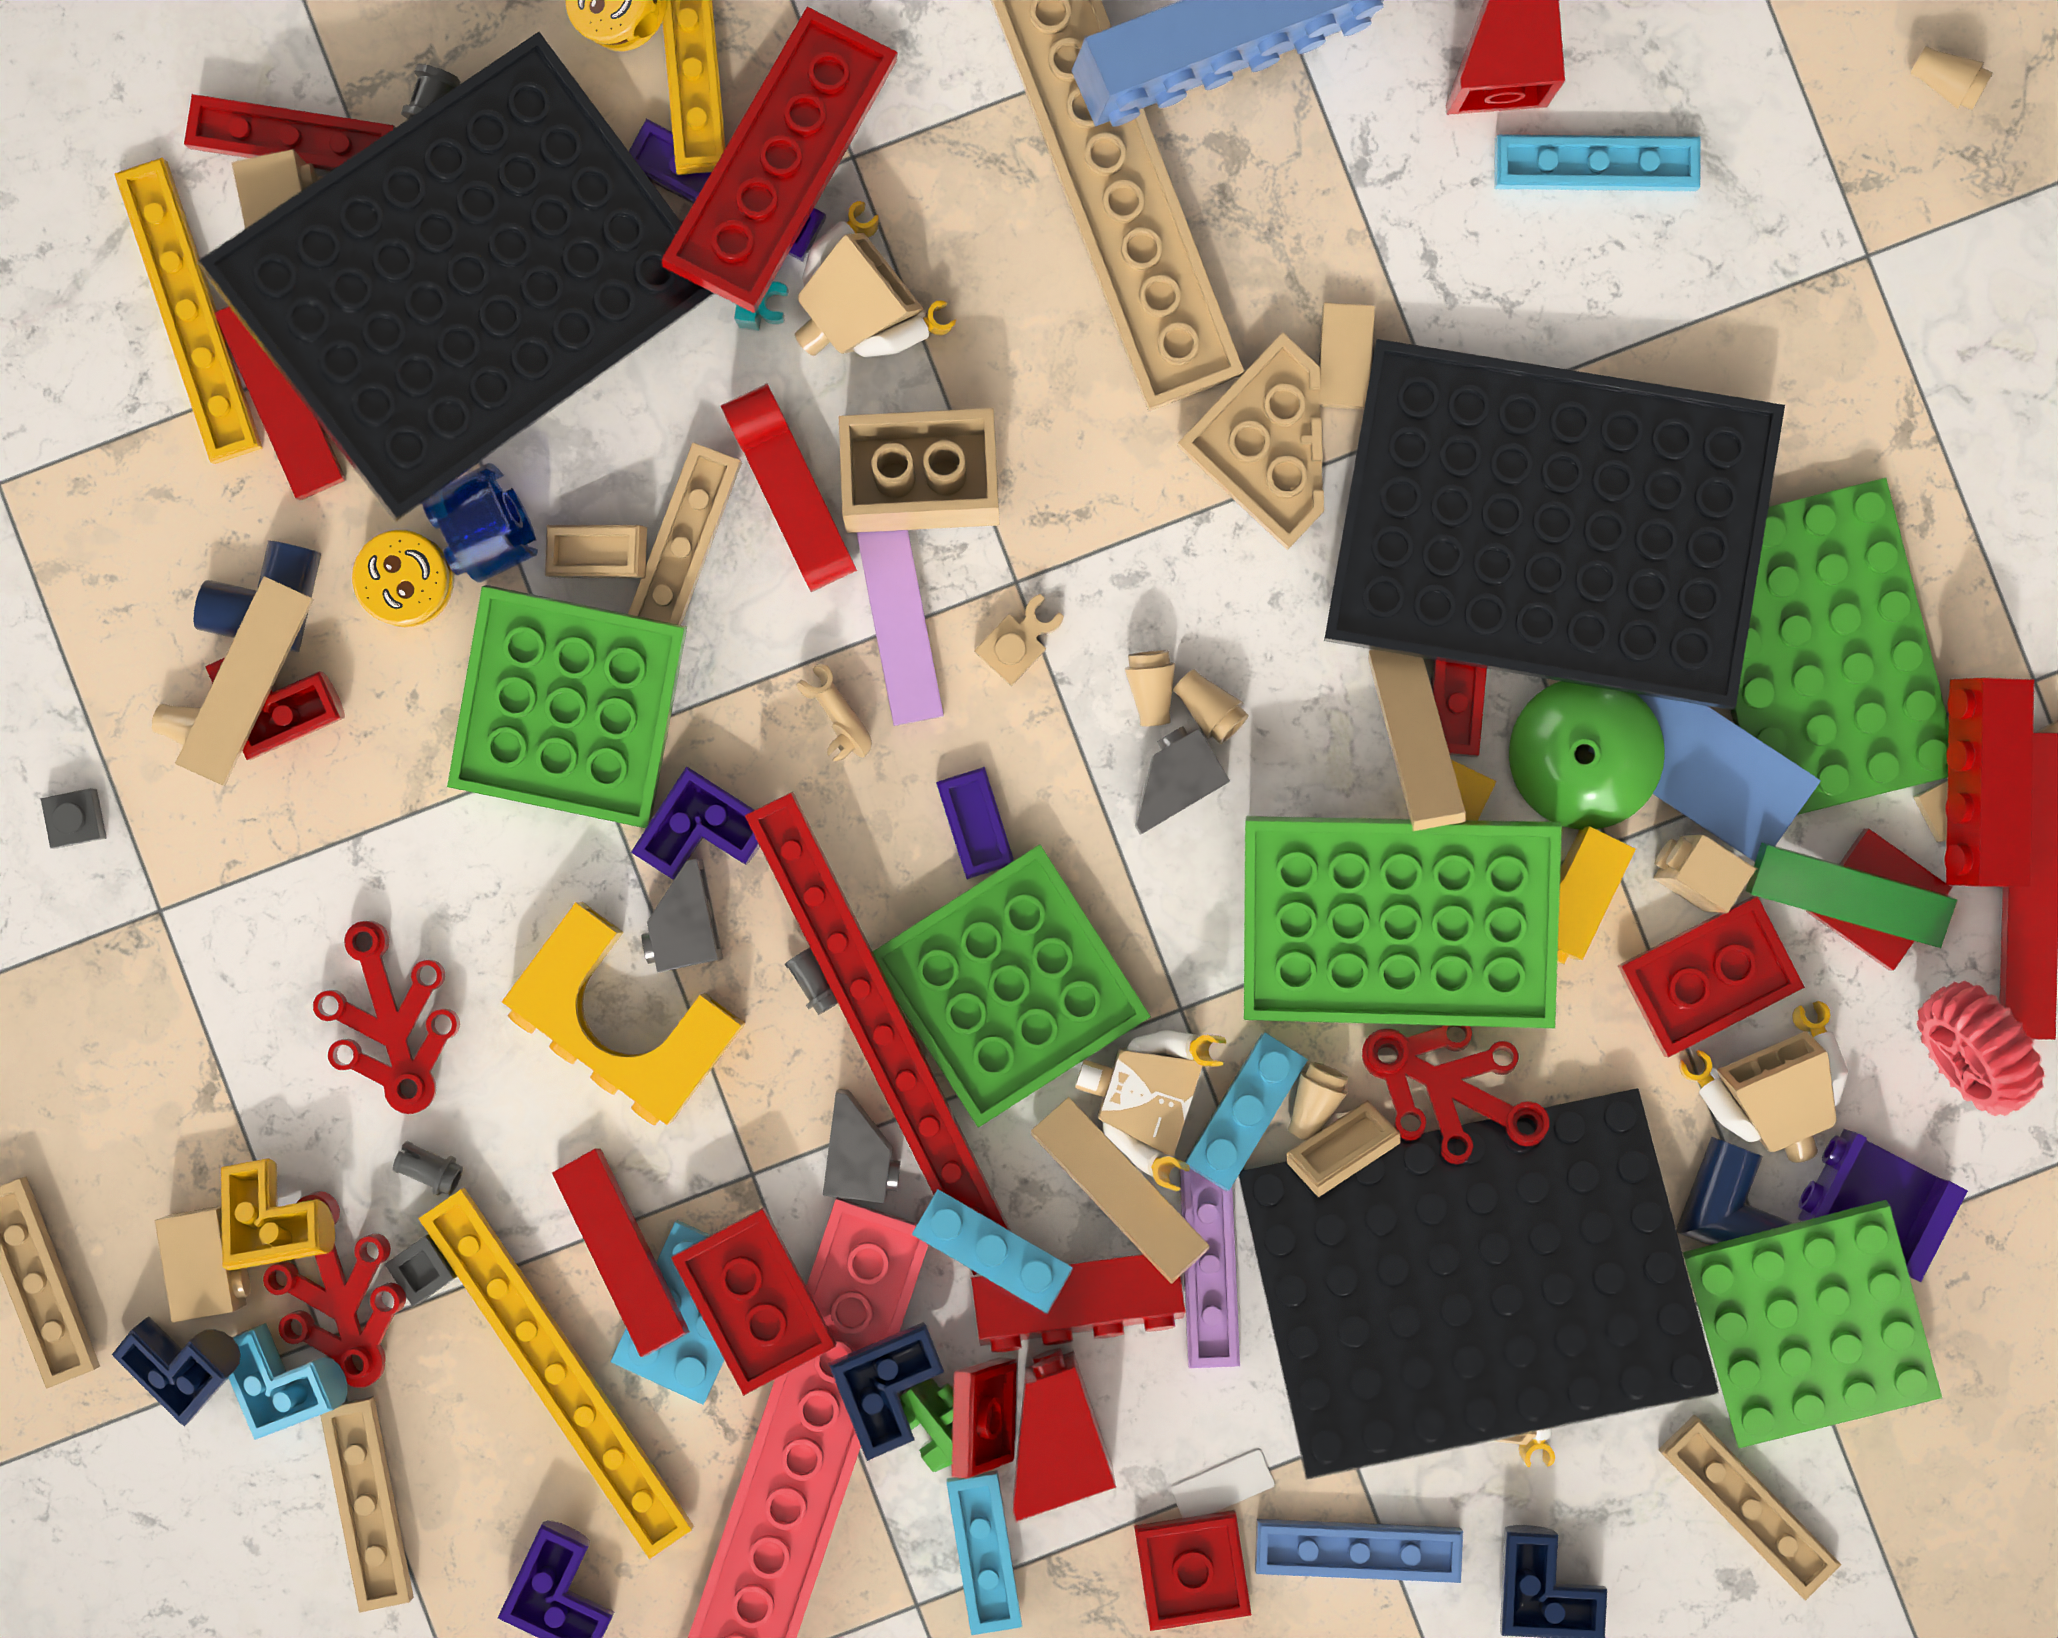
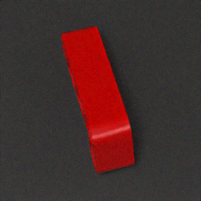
M768 383L720 405L811 592L816 591L857 571Z

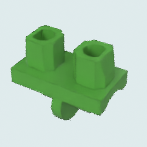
M930 1378L905 1389L900 1396V1403L911 1430L921 1424L931 1436V1439L925 1442L919 1451L921 1458L931 1471L937 1472L952 1465L954 1389L949 1383L940 1388L934 1379Z

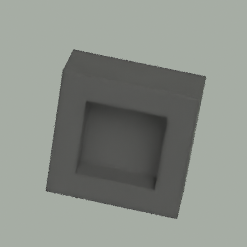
M90 788L40 798L51 849L107 839L97 789Z
M429 1234L385 1263L396 1283L405 1291L406 1298L412 1307L420 1304L457 1278V1275Z

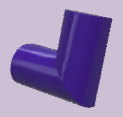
M686 766L631 853L675 880L686 861L689 860L702 838L747 865L760 848L745 818V815L754 811V809Z
M544 1521L497 1619L538 1638H603L615 1612L568 1590L590 1545V1540L579 1531L555 1521Z

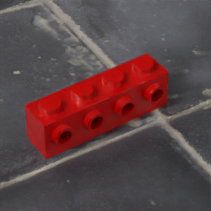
M1950 679L1947 702L1949 738L1946 754L1948 764V793L1945 806L1947 815V848L1944 859L1946 885L2030 887L2034 679Z
M1143 1254L1068 1264L1073 1267V1270L1048 1314L983 1276L971 1278L980 1346L990 1345L991 1352L994 1353L1021 1349V1340L1042 1338V1344L1045 1346L1069 1343L1073 1341L1072 1333L1093 1331L1095 1339L1121 1336L1125 1334L1124 1326L1144 1324L1146 1332L1175 1328V1320L1183 1319L1185 1315L1181 1278L1178 1277L1171 1284Z

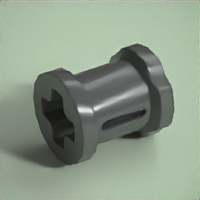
M417 64L414 73L418 76L413 95L410 104L403 106L401 114L407 119L411 118L460 85L461 81L457 76L443 69L426 64Z

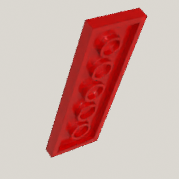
M807 6L662 258L663 267L755 314L895 66L898 52Z

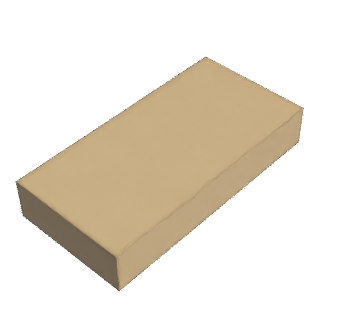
M1340 303L1323 304L1319 353L1321 388L1318 394V404H1320V407L1364 410L1371 373L1375 306Z
M547 525L545 576L552 578H645L647 527L641 525Z
M1367 1100L1286 1153L1287 1164L1320 1197L1399 1145L1400 1133Z

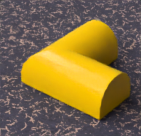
M266 1158L221 1167L223 1268L237 1270L326 1254L333 1249L335 1225L332 1214L324 1202L316 1199L278 1206L277 1164L273 1160Z

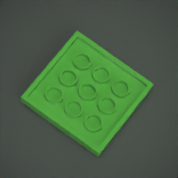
M490 585L482 586L447 787L647 828L652 820L687 626Z
M1040 844L873 951L898 1004L978 1128L1151 1017Z
M1887 1200L1682 1252L1738 1448L1942 1398L1893 1215Z

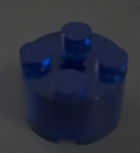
M487 463L457 478L422 503L428 520L434 528L441 529L448 543V546L443 548V552L452 571L457 576L467 572L473 580L479 583L538 554V549L528 546L529 543L536 540V536L522 502L513 488L507 491L502 490L496 480L504 475L492 463Z

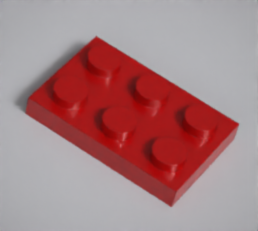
M1752 896L1731 907L1728 913L1721 912L1617 965L1663 1056L1668 1058L1805 988L1758 896Z
M765 1207L671 1257L743 1396L836 1347V1342Z

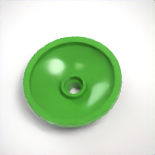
M1563 681L1543 689L1528 702L1516 720L1509 744V763L1512 777L1525 801L1537 813L1549 821L1561 822V826L1583 830L1588 826L1594 829L1609 827L1635 814L1645 805L1655 791L1661 778L1665 760L1664 739L1660 725L1653 711L1639 695ZM1581 744H1588L1595 751V758L1589 764H1582L1575 757L1576 748Z

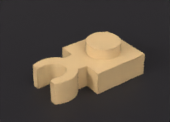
M1041 594L1036 595L1028 602L1025 610V619L1021 623H1018L1008 614L974 650L1011 687L1046 651V648L1037 638L1041 634H1049L1056 631L1063 622L1064 616L1060 612L1054 616L1053 620L1047 623L1040 622L1036 618L1035 611L1045 600Z

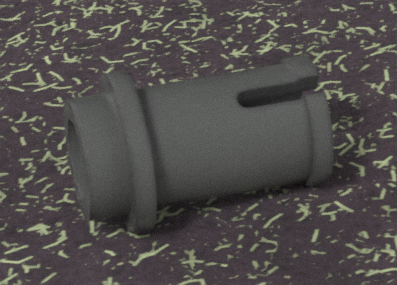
M811 948L804 950L784 964L787 969L789 968L808 998L809 1003L806 1004L808 1010L814 1008L816 1013L820 1015L838 1004Z
M406 1141L402 1145V1150L405 1153L398 1152L393 1164V1172L401 1173L433 1187V1194L440 1195L442 1192L449 1195L452 1194L460 1181L463 1166L456 1164V1158L453 1156L444 1159Z

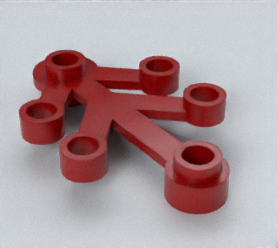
M360 921L353 924L347 930L344 945L347 953L361 963L377 1017L347 1002L346 997L337 990H327L319 993L313 1001V1011L323 1021L337 1020L386 1046L392 1065L390 1066L362 1053V1049L356 1041L342 1039L334 1042L328 1050V1060L335 1069H352L384 1086L385 1098L396 1111L404 1114L418 1113L426 1109L435 1097L436 1081L431 1070L447 1040L455 1036L459 1031L460 1019L450 1009H439L432 1012L426 1021V1029L429 1034L413 1059L407 1039L433 990L443 984L445 970L435 960L418 962L411 972L413 984L398 1010L382 956L389 947L388 932L381 924L375 921ZM361 932H367L372 937L373 944L368 951L360 950L356 944L357 936ZM427 965L433 967L437 973L436 981L432 985H426L420 979V972ZM327 996L334 997L338 1002V1010L334 1015H328L322 1008L323 1000ZM441 1014L448 1016L452 1023L451 1030L447 1034H441L435 1028V1020ZM342 1045L349 1046L353 1051V1059L349 1064L340 1062L337 1057V1051ZM405 1079H411L417 1085V1093L413 1098L405 1097L401 1092V1084Z
M1443 1025L1442 1027L1406 1037L1400 1031L1389 1028L1373 1032L1364 1042L1362 1061L1370 1074L1386 1081L1397 1114L1394 1127L1400 1133L1401 1138L1415 1140L1423 1134L1426 1127L1425 1114L1415 1107L1406 1076L1426 1087L1443 1136L1441 1154L1449 1163H1464L1468 1160L1473 1150L1472 1139L1462 1129L1453 1100L1506 1126L1509 1137L1519 1145L1533 1146L1545 1137L1549 1129V1116L1541 1105L1531 1101H1524L1512 1106L1463 1081L1488 1072L1498 1075L1511 1073L1519 1059L1518 1051L1513 1044L1507 1041H1499L1494 1043L1487 1051L1434 1066L1417 1056L1442 1047L1454 1052L1464 1050L1472 1038L1471 1026ZM1452 1027H1459L1465 1032L1466 1038L1461 1042H1453L1447 1037V1030ZM1382 1048H1391L1396 1052L1397 1059L1392 1063H1384L1379 1059L1377 1053ZM1498 1050H1504L1510 1054L1512 1062L1507 1066L1498 1065L1493 1059V1054ZM1407 1115L1415 1116L1420 1122V1127L1415 1131H1407L1402 1127L1401 1119ZM1522 1118L1531 1119L1536 1126V1131L1532 1134L1521 1133L1517 1128V1121ZM1452 1139H1460L1466 1145V1152L1462 1155H1453L1449 1152L1447 1143Z
M314 1192L297 1201V1203L318 1199L328 1206L334 1220V1225L339 1220V1205L336 1199L326 1192ZM377 1233L363 1237L357 1242L354 1250L357 1262L348 1281H346L335 1243L329 1253L315 1255L324 1287L299 1274L296 1266L286 1261L270 1266L263 1276L264 1286L271 1294L283 1295L288 1292L335 1320L340 1337L315 1325L314 1319L308 1312L297 1310L281 1319L279 1334L289 1344L305 1342L334 1359L343 1370L347 1384L356 1388L367 1387L375 1383L382 1376L385 1369L386 1356L380 1344L395 1313L402 1310L406 1303V1294L400 1285L386 1283L376 1288L370 1296V1305L373 1313L362 1331L356 1312L379 1265L389 1258L391 1246L387 1238ZM369 1242L374 1243L378 1247L379 1255L377 1259L370 1257L367 1252V1244ZM278 1270L284 1272L287 1277L285 1287L281 1286L276 1280ZM384 1291L389 1292L393 1296V1308H389L383 1303L382 1295ZM293 1319L301 1323V1335L293 1332L291 1328ZM353 1354L360 1356L363 1360L364 1367L362 1371L355 1367L352 1360Z

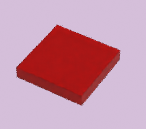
M1869 828L1863 829L1839 863L1843 866L1945 895L1952 889L1950 885H1946L1943 880ZM1806 910L1808 914L1887 970L1894 971L1914 943L1913 940Z
M999 1357L954 1371L951 1477L969 1479L1013 1462L1015 1455L1016 1359Z
M1235 1510L1134 1525L1150 1631L1252 1616Z

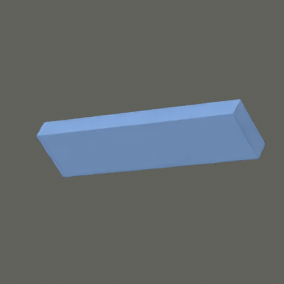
M1257 1519L1256 1574L1461 1583L1463 1530L1459 1527Z

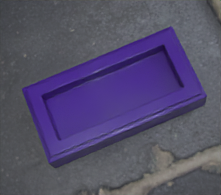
M985 767L936 782L966 879L1002 869L1013 862L1014 858Z

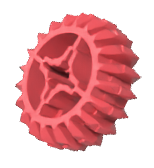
M1965 980L1960 983L1954 982L1948 987L1943 986L1930 995L1931 998L1918 1010L1919 1020L1917 1021V1026L1922 1033L1921 1042L1928 1047V1057L1934 1060L1939 1067L1938 1073L1944 1074L1950 1081V1087L1957 1088L1964 1100H1972L1977 1109L1981 1111L1986 1110L1994 1116L1999 1114L2006 1116L2013 1110L2018 1111L2036 1096L2037 1092L2043 1088L2042 1078L2045 1076L2043 1067L2039 1064L2042 1061L2041 1056L2033 1049V1039L2028 1037L2022 1029L2023 1023L2017 1022L2011 1015L2010 1008H2004L1999 1003L1997 996L1993 994L1987 995L1983 987L1979 985L1973 986Z

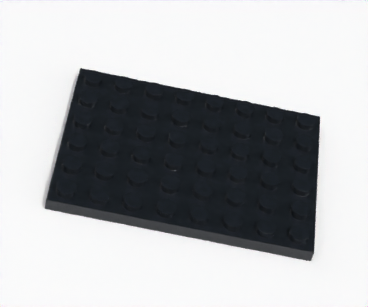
M537 32L198 260L199 268L395 522L715 295V293L663 267L662 258L681 227L682 222L540 32Z
M1376 339L1324 641L1729 710L1735 709L1785 405Z
M1639 1088L1545 1107L1544 1109L1549 1116V1129L1545 1137L1533 1146H1522L1515 1143L1507 1134L1506 1126L1492 1119L1461 1125L1463 1131L1472 1139L1473 1150L1468 1160L1461 1164L1449 1163L1442 1156L1441 1143L1443 1136L1440 1129L1425 1132L1415 1140L1400 1138L1399 1145L1320 1197L1287 1164V1161L1240 1172L1238 1179L1306 1480L1719 1393ZM1522 1118L1517 1121V1128L1521 1133L1532 1134L1536 1131V1126L1531 1119ZM1452 1139L1447 1143L1448 1150L1453 1155H1462L1466 1152V1145L1460 1139Z

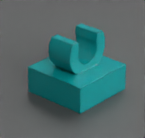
M772 282L755 314L736 304L734 319L738 327L759 331L761 317L770 324L784 323V313L770 311L767 309L766 304L768 299L774 295L788 297L789 290L787 286L780 282Z

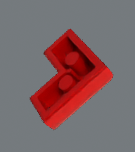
M225 658L205 666L212 684ZM319 671L276 691L272 687L242 750L246 760L250 761L345 718L340 698L326 674Z

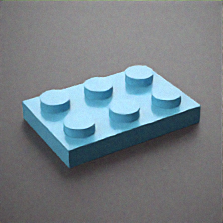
M676 1220L656 1263L690 1333L648 1356L640 1357L626 1328L611 1359V1363L704 1405L724 1363V1358L671 1257L710 1235Z

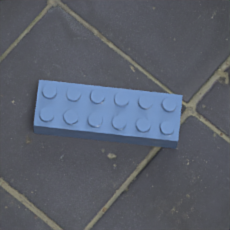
M1181 0L1085 37L1071 71L1095 127L1109 121L1113 127L1134 120L1141 114L1139 109L1157 103L1159 108L1174 105L1187 97L1186 91L1204 85L1205 90L1218 88L1234 78L1232 73L1247 67H1250L1252 72L1264 70L1280 60V54L1296 49L1298 54L1310 52L1326 42L1325 37L1342 31L1344 36L1356 34L1372 24L1371 18L1384 7V0Z

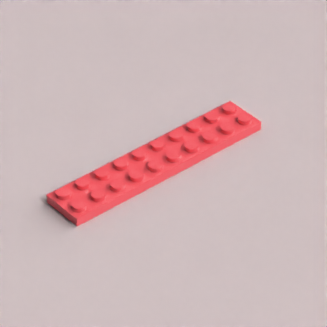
M836 1197L806 1285L836 1342V1347L774 1380L688 1638H797L861 1448L828 1363L899 1333L929 1245L912 1235L917 1226L916 1223Z

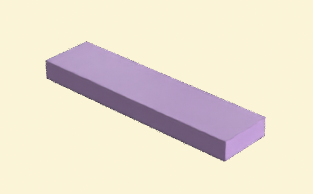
M908 530L857 532L893 725L898 726L944 717Z
M1179 1168L1181 1216L1210 1245L1209 1250L1184 1272L1188 1367L1240 1366L1232 1187L1229 1191H1225L1192 1169L1187 1172Z

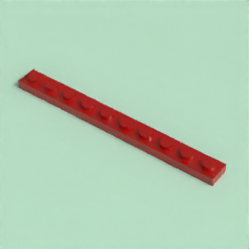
M790 792L746 814L745 818L933 1195H935L937 1190H940L1011 1231L794 792ZM971 1270L973 1275L978 1274L977 1272Z

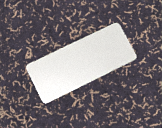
M1255 1450L1171 1487V1492L1182 1518L1215 1513L1273 1488L1275 1483L1262 1452Z

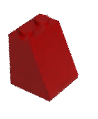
M1559 0L1483 1L1446 103V115L1548 107L1565 82Z
M1061 1348L1051 1349L1032 1358L1034 1365L1025 1367L1013 1488V1513L1016 1522L1116 1488L1113 1466L1074 1351L1063 1354Z

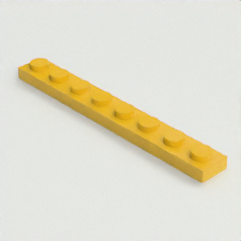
M465 1187L419 1217L418 1219L647 1557L651 1559L692 1531L693 1523Z

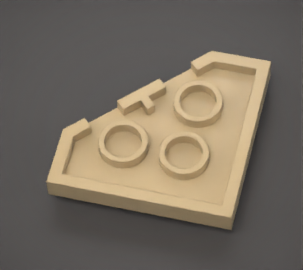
M1282 332L1177 443V447L1288 550L1324 512V490L1322 485L1323 450L1322 418H1320V404H1318V394L1321 388L1320 366Z

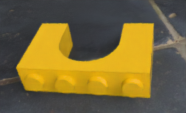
M1451 759L1466 812L1465 820H1478L1497 781ZM1590 826L1578 831L1560 868L1557 962L1565 964L1568 957L1576 960L1584 959L1636 850Z
M575 902L502 1000V1003L511 1009L507 1016L525 1031L532 1034L537 1028L553 1041L550 1043L549 1048L565 1061L574 1064L578 1059L591 1068L594 1072L590 1078L605 1091L615 1095L619 1089L635 1101L631 1109L641 1118L652 1125H656L659 1120L668 1125L674 1121L746 1023L709 995L703 993L698 996L669 1037L653 1051L642 1054H626L604 1045L595 1037L587 1024L584 1015L583 998L590 977L618 941L623 931L584 902Z

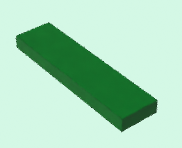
M1761 842L1753 866L1756 870L1749 879L1745 890L1754 896L1938 948L1942 947L1957 903V899L1945 894Z

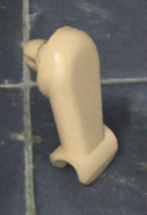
M817 664L813 668V672L821 680V687H813L804 680H800L796 686L806 698L817 699L833 723L832 728L838 737L829 745L827 755L829 756L838 748L841 752L832 759L833 761H841L851 752L864 758L870 752L872 746L869 732L833 684V674L830 668L824 664Z

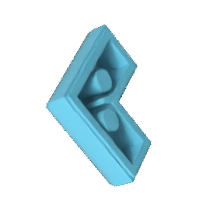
M266 1323L232 1337L239 1347L241 1357L240 1364L231 1374L229 1380L254 1440L332 1411L345 1402L348 1393L347 1380L340 1365L333 1359L328 1357L319 1358L286 1371Z

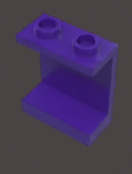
M1843 1129L1840 1137L1838 1135L1834 1136L1825 1148L1822 1156V1162L1825 1163V1166L1817 1182L1811 1181L1800 1197L1798 1206L1802 1211L1798 1220L1805 1221L1887 1200L1891 1208L1909 1277L1921 1282L1968 1190L1951 1181L1936 1177L1867 1141V1138L1859 1133Z

